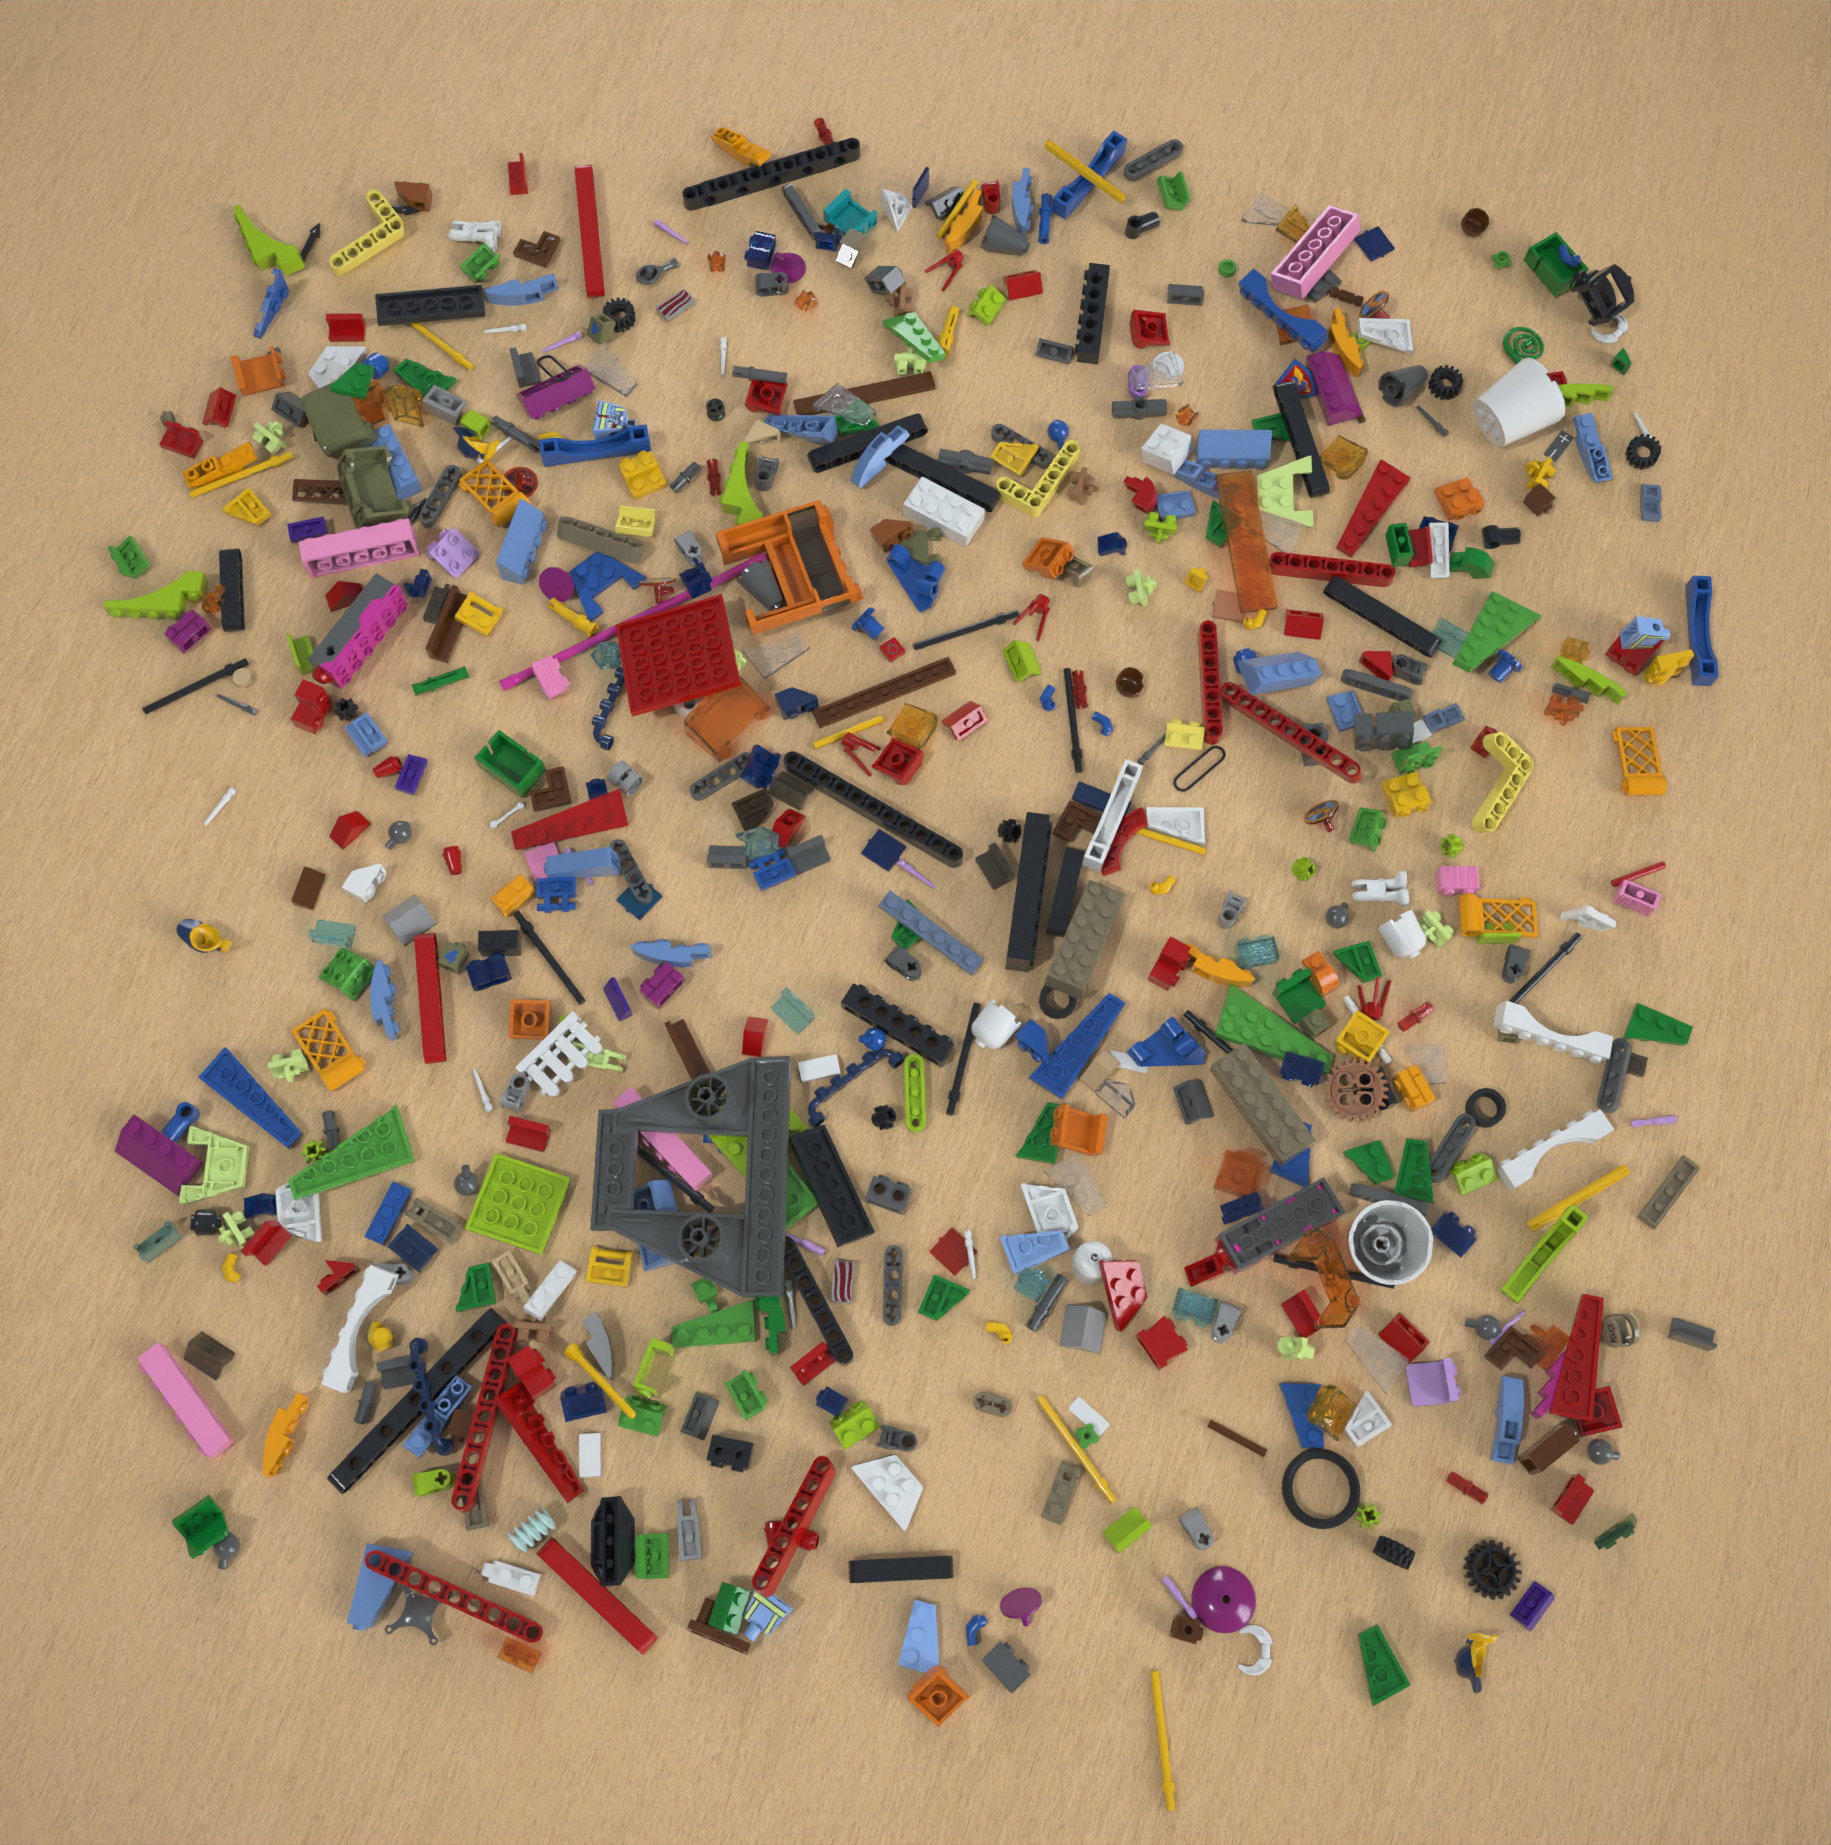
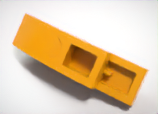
M723 126L710 136L726 153L749 167L754 164L761 166L771 157L769 150L746 141L744 135Z
M975 189L973 196H969L968 208L964 209L962 215H957L955 221H952L950 235L947 234L944 241L946 253L950 254L954 249H958L978 227L983 213V206H980L981 190Z
M1335 308L1331 316L1332 324L1328 331L1329 342L1334 353L1340 355L1346 370L1354 377H1359L1364 367L1363 359H1360L1359 356L1360 346L1356 343L1355 337L1349 338V330H1346L1345 327L1346 317L1342 315L1341 308Z
M246 442L218 458L213 455L182 473L189 488L200 487L244 470V466L258 458L252 444Z
M1184 942V944L1191 947L1189 961L1193 963L1192 972L1219 984L1251 987L1255 980L1251 972L1246 969H1240L1236 966L1235 962L1223 957L1217 963L1212 956L1201 953L1195 945Z
M297 1392L287 1410L279 1407L270 1425L263 1452V1475L273 1479L274 1475L279 1474L283 1466L281 1464L285 1456L290 1455L294 1448L293 1443L295 1440L288 1437V1435L296 1429L298 1425L297 1420L301 1414L306 1412L310 1399Z

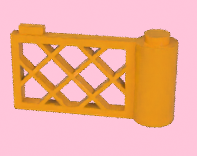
M483 461L459 479L460 483L458 486L465 493L468 491L492 516L490 519L495 526L503 527L512 521L520 499L530 504L527 497L521 491L519 492L490 461ZM487 466L490 468V474H481L484 468ZM471 478L476 479L475 485L467 484L466 482ZM480 479H489L488 485H479ZM501 479V485H492V480ZM478 489L487 490L486 496L478 495ZM491 490H500L499 496H490ZM503 490H511L513 492L509 496H503ZM489 500L498 501V504L493 508L488 506Z
M1616 727L1615 731L1612 732L1613 743H1617L1623 774V781L1620 783L1621 792L1625 796L1665 795L1667 781L1662 775L1654 728ZM1621 733H1627L1632 739L1627 742L1622 738ZM1640 733H1649L1650 739L1646 742L1638 735ZM1634 740L1643 745L1640 750L1631 745ZM1645 747L1652 752L1653 756L1651 758L1642 753ZM1626 748L1635 753L1632 759L1625 754L1624 750ZM1637 756L1646 761L1643 767L1634 761ZM1631 764L1639 771L1637 773H1628L1627 767ZM1650 764L1655 768L1656 773H1650L1644 768Z
M1464 893L1458 898L1460 931L1463 937H1476L1482 933H1521L1522 938H1538L1539 936L1536 901H1531V898L1519 897V900L1478 898L1473 893ZM1483 904H1489L1494 910L1488 914L1483 909ZM1503 905H1508L1513 912L1507 915L1500 908ZM1522 906L1530 907L1531 914L1529 916H1526L1520 910ZM1496 911L1504 918L1500 924L1491 917ZM1515 912L1524 919L1519 925L1511 918ZM1487 920L1495 926L1493 930H1485L1484 923ZM1508 921L1515 929L1507 931L1502 925ZM1527 922L1532 927L1533 932H1526L1521 926Z
M323 1009L292 1029L291 1032L319 1073L324 1084L332 1092L364 1071L366 1062L360 1054L356 1056L335 1024L337 1018L331 1009L329 1011ZM324 1016L327 1018L326 1027L316 1026L319 1019ZM304 1029H311L308 1038H301L298 1033ZM315 1030L324 1031L322 1040L313 1039ZM328 1032L337 1033L335 1042L326 1041ZM311 1043L320 1044L318 1053H311L309 1051ZM325 1045L334 1046L332 1055L322 1054ZM338 1047H344L348 1050V1053L342 1057L336 1056ZM321 1058L330 1059L329 1065L321 1070L319 1067Z

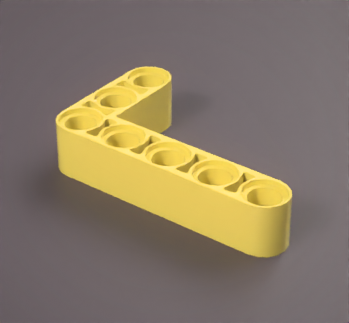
M372 189L368 191L366 199L370 211L381 224L330 257L329 263L333 274L337 276L345 275L404 236L403 221L378 190ZM374 199L379 200L378 202H371ZM389 213V215L383 216L382 214ZM395 226L400 227L397 230L392 229ZM382 235L385 236V238H383V239H379V238H378L379 236H382ZM365 245H371L369 248H364ZM351 254H356L355 257H349ZM337 263H341V264H342V265L339 266V267L334 266V265L337 264Z
M1069 440L1063 445L1033 491L1007 477L999 478L996 481L995 489L1001 494L1000 500L1031 517L1039 516L1078 460L1079 443L1075 440Z
M1504 732L1488 734L1483 739L1484 748L1505 768L1472 820V829L1476 833L1492 832L1497 828L1534 767L1531 757Z

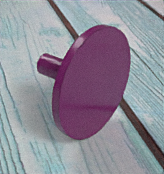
M776 252L774 254V260L771 264L772 273H785L788 278L787 283L797 282L804 276L806 265L802 257L790 252L782 254Z
M549 567L539 576L540 589L548 599L554 597L558 601L564 602L572 596L575 589L569 574L563 569Z
M1033 1588L1013 1590L1002 1598L1000 1602L1001 1613L1008 1618H1021L1023 1626H1029L1031 1624L1029 1615L1036 1612L1042 1604L1041 1594Z

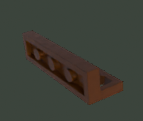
M294 479L293 502L347 504L344 495L341 498L333 496V493L344 494L340 480ZM298 492H309L304 497H298ZM314 493L326 494L323 497H317Z
M452 585L425 648L430 659L448 663L464 625L455 620V615L468 595L460 593L456 585Z
M684 1019L672 1025L670 1021L665 1022V1027L691 1080L700 1075L710 1073Z

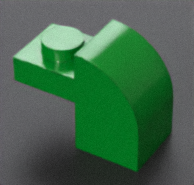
M1466 547L1465 552L1452 553L1449 570L1450 572L1468 571L1473 579L1490 578L1495 562L1485 551Z

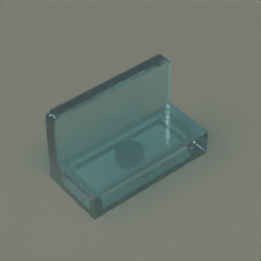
M1443 618L1439 619L1432 631L1434 635L1442 640L1438 650L1454 659L1469 634Z
M759 827L736 834V838L746 843L744 855H746L747 859L777 852L779 834L766 827Z
M318 920L315 930L310 929L308 937L313 943L351 948L356 926Z
M786 987L781 992L782 997L771 1009L794 1032L800 1034L815 1019V1015Z

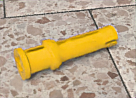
M950 306L948 309L943 332L938 336V344L946 353L945 357L949 356V348L954 341L953 331L960 312L957 306Z
M556 598L550 599L549 603L551 604L547 605L548 608L573 623L574 628L586 633L587 637L590 638L596 635L599 629L598 623L591 622L584 614L579 615Z

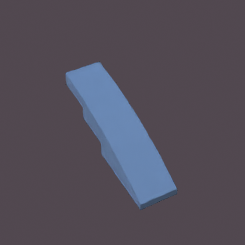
M1185 460L1177 472L1172 475L1189 486L1227 503H1230L1238 491L1237 485L1221 480V475L1206 471L1204 465Z

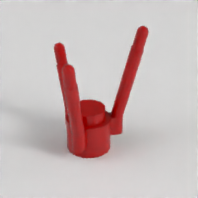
M954 249L946 257L925 270V273H928L945 262L949 267H955L942 288L943 292L957 271L963 266L961 264L964 260L963 254L958 249Z
M1038 594L1035 600H1032L1029 606L1017 617L1013 625H1016L1029 611V616H1032L1035 612L1038 614L1043 612L1036 641H1039L1050 610L1048 607L1050 603L1049 598L1043 594Z
M848 732L841 741V745L845 747L843 751L849 754L868 776H871V773L853 754L852 750L856 751L862 746L875 752V750H881V748Z
M1379 976L1376 977L1373 1002H1367V1006H1365L1362 987L1358 985L1361 1013L1372 1020H1380L1391 980H1388L1379 1005L1377 1003Z

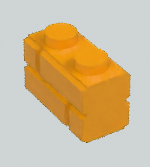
M520 873L514 878V881L511 880L490 899L502 915L507 918L536 893L533 886Z
M1417 1064L1397 1073L1393 1077L1394 1088L1397 1092H1401L1404 1097L1402 1099L1404 1106L1410 1109L1412 1113L1432 1104L1436 1100Z

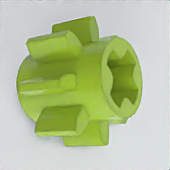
M1448 834V838L1442 837L1439 846L1443 851L1442 855L1455 858L1456 854H1462L1461 851L1465 846L1461 841L1462 837H1455V834Z
M1301 857V859H1296L1293 862L1291 871L1293 876H1297V880L1306 881V879H1311L1314 876L1316 867L1313 862H1310V858Z
M311 1139L307 1145L303 1144L305 1148L300 1154L307 1156L305 1158L306 1163H310L311 1160L315 1163L321 1159L324 1153L328 1152L326 1148H321L324 1144L322 1141L316 1144Z
M1365 1502L1362 1503L1363 1509L1356 1508L1355 1511L1358 1512V1517H1355L1354 1520H1359L1361 1523L1360 1528L1368 1525L1369 1530L1373 1529L1372 1523H1381L1377 1518L1382 1513L1375 1510V1504L1368 1507ZM1370 1512L1369 1516L1372 1519L1365 1520L1366 1515L1364 1513Z

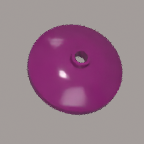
M1219 1566L1211 1568L1199 1576L1192 1589L1191 1602L1198 1620L1206 1628L1217 1633H1232L1242 1629L1251 1620L1255 1611L1256 1597L1252 1584L1244 1574L1231 1567ZM1224 1595H1227L1229 1597V1602L1227 1604L1223 1603L1222 1597Z

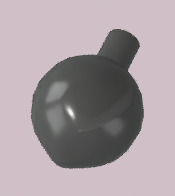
M396 821L392 823L388 829L390 839L385 846L391 850L396 843L403 844L409 841L412 836L409 822Z
M1343 902L1340 906H1332L1327 910L1325 919L1330 927L1340 929L1346 926L1349 921L1348 904Z
M465 1164L461 1167L462 1172L454 1180V1188L460 1195L470 1196L477 1191L479 1181L477 1176L470 1172V1166Z
M1482 1315L1477 1320L1466 1318L1465 1326L1475 1328L1476 1334L1484 1340L1494 1339L1502 1331L1498 1320L1491 1315Z
M1595 1439L1587 1447V1455L1595 1464L1605 1465L1611 1459L1618 1460L1620 1458V1453L1613 1451L1612 1446L1606 1440Z
M229 1532L221 1542L213 1545L215 1555L220 1558L218 1569H227L228 1560L234 1558L240 1550V1541L232 1532Z

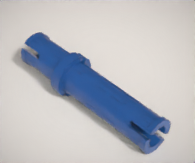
M1049 193L1042 194L1041 208H1039L1038 242H1041V244L1049 243L1050 216L1053 212L1051 208L1052 195L1049 196Z

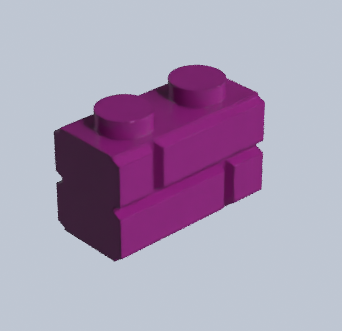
M191 609L189 612L183 613L176 624L170 625L164 634L184 654L211 630V627L198 613Z
M668 962L664 965L660 964L654 970V975L642 982L640 993L653 1006L659 1009L685 982L684 976Z

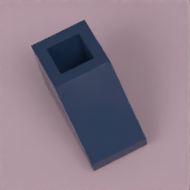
M793 687L775 693V701L784 720L794 719L799 714L812 712V710L819 707L816 695Z

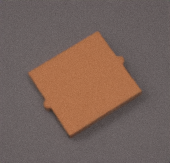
M1217 589L1215 601L1212 603L1214 606L1212 618L1243 623L1246 611H1248L1247 602L1249 595Z

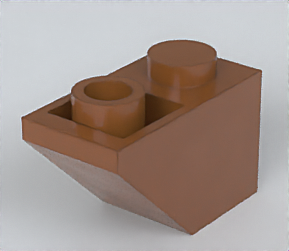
M395 181L394 185L397 194L407 205L422 212H430L432 191L429 184Z
M884 519L872 527L870 532L876 543L886 553L892 549L894 544L910 538L914 530L910 521Z

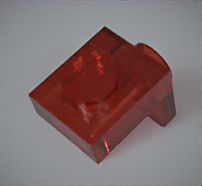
M1486 725L1470 748L1486 758L1489 752L1483 746V739L1486 735L1497 733V731Z

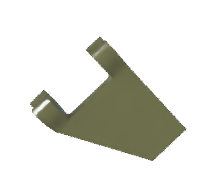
M940 528L914 532L910 538L898 543L908 550L913 560L926 565H930L931 561L941 563L940 554H933L928 557V539L941 541Z

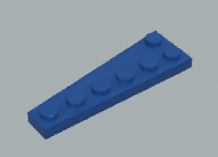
M1108 993L1049 1056V1064L1046 1066L1044 1063H1041L1030 1075L1029 1079L1062 1100L1125 1006V1002Z
M226 1047L199 1075L198 1078L289 1150L303 1135Z

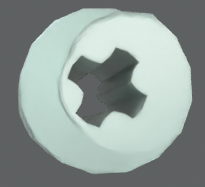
M542 1505V1513L537 1510L534 1511L535 1519L531 1516L527 1517L529 1524L521 1521V1530L514 1527L515 1535L507 1533L509 1539L518 1550L527 1552V1544L531 1547L535 1546L534 1539L541 1541V1533L547 1536L549 1534L548 1528L552 1530L556 1528L553 1518Z

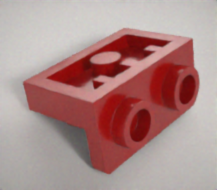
M166 421L164 425L167 431L159 443L161 448L194 459L203 443L199 432L191 427H183L177 422L171 423Z
M822 1341L790 1366V1369L799 1382L805 1386L835 1362V1358Z

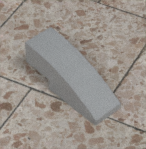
M594 1312L582 1320L592 1336V1339L586 1342L606 1376L611 1380L614 1378L613 1350L605 1325L599 1314Z

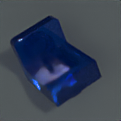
M1118 532L1097 537L1098 554L1100 556L1115 552L1126 555L1127 541Z

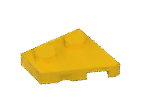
M999 442L990 458H993L994 461L1017 475L1022 476L1039 446L1037 444Z
M249 487L222 508L226 514L256 526L262 524L272 515Z

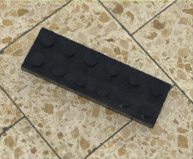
M482 285L375 294L378 326L485 316Z
M825 1124L790 1136L789 1143L837 1247L839 1248L873 1235L875 1231Z

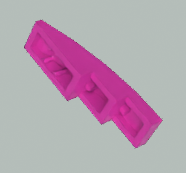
M1565 1351L1544 1372L1550 1379L1537 1392L1543 1400L1530 1412L1535 1419L1541 1418L1551 1406Z

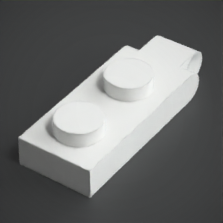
M495 1560L493 1564L485 1562L480 1574L488 1577L487 1582L531 1596L535 1595L541 1574Z

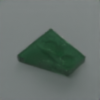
M1633 1513L1627 1516L1628 1519L1619 1524L1616 1523L1595 1538L1594 1544L1599 1550L1603 1547L1607 1550L1617 1543L1616 1539L1621 1536L1625 1539L1635 1532L1633 1529L1636 1527L1637 1518Z

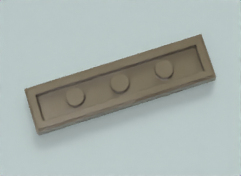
M1681 1156L1637 1217L1653 1230L1656 1229L1700 1167L1686 1156Z

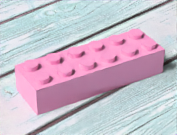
M1329 205L1271 273L1273 289L1303 300L1360 232L1359 214Z
M409 518L298 541L302 562L311 578L420 556L417 537Z

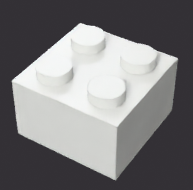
M1160 424L1141 448L1143 461L1150 466L1174 475L1193 451L1191 435Z

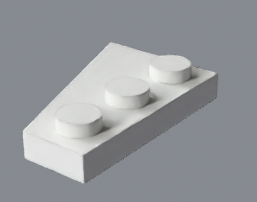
M1358 319L1359 338L1410 355L1412 354L1413 345L1409 319Z
M1146 807V818L1149 825L1146 828L1196 844L1205 845L1204 808Z

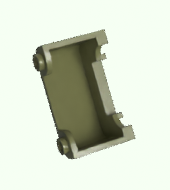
M332 382L307 393L300 401L321 450L327 456L339 460L345 449L368 447L378 439L374 425L361 419L352 397L330 391V387L334 383Z
M387 445L345 449L337 461V474L356 529L404 518L409 513L407 502L397 498L388 468L390 463H392V454L388 451Z

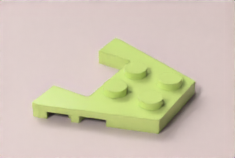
M1311 456L1257 476L1258 514L1286 520L1294 524L1297 523L1309 528L1314 527L1313 510L1294 511L1293 474L1312 473Z
M189 1126L187 1144L208 1146L203 1185H181L179 1203L186 1205L244 1188L250 1148L195 1126Z

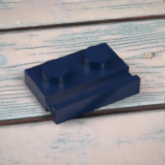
M406 1224L405 1228L387 1246L419 1273L433 1258V1255L439 1251L436 1246L409 1224Z

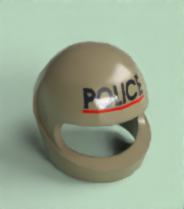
M1613 1314L1603 1319L1600 1337L1609 1347L1619 1348L1631 1346L1639 1342L1640 1332L1638 1324L1631 1314ZM1626 1320L1628 1321L1631 1327L1632 1338L1628 1333Z

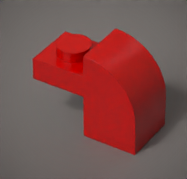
M1126 476L1123 481L1125 487L1136 493L1131 501L1134 508L1149 515L1154 510L1158 501V493L1153 482L1148 477H1145L1142 482L1137 477L1131 478Z

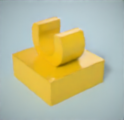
M1192 567L1184 584L1200 593L1208 579L1207 571L1201 567L1199 570Z

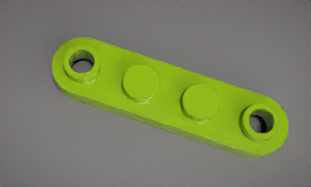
M911 1054L904 1061L906 1127L912 1133H919L926 1126L924 1060L918 1054ZM912 1063H916L918 1066L916 1068H912L910 1065ZM917 1120L920 1124L913 1126L912 1122Z

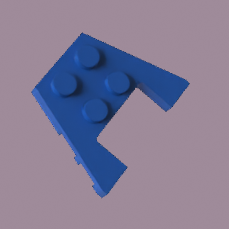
M595 552L569 571L587 618L591 622L603 614V610L593 598L620 578H623L633 590L643 584L639 582L640 580L646 579L644 575L599 552Z

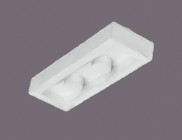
M1448 522L1429 523L1433 563L1430 564V579L1449 578Z
M560 1260L524 1305L523 1310L541 1321L575 1277L577 1270Z

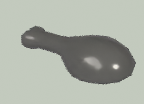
M672 258L661 266L645 265L637 271L636 280L642 285L653 284L665 271L679 267V262H677L676 258Z

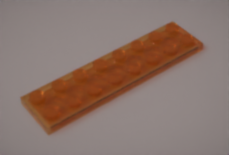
M1252 470L1216 474V486L1240 613L1258 612L1261 609L1265 611L1275 610L1278 604Z

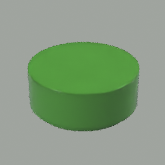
M1229 259L1221 261L1218 268L1219 274L1226 278L1232 277L1236 272L1235 262Z

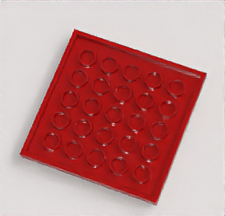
M722 594L615 624L632 716L742 686Z

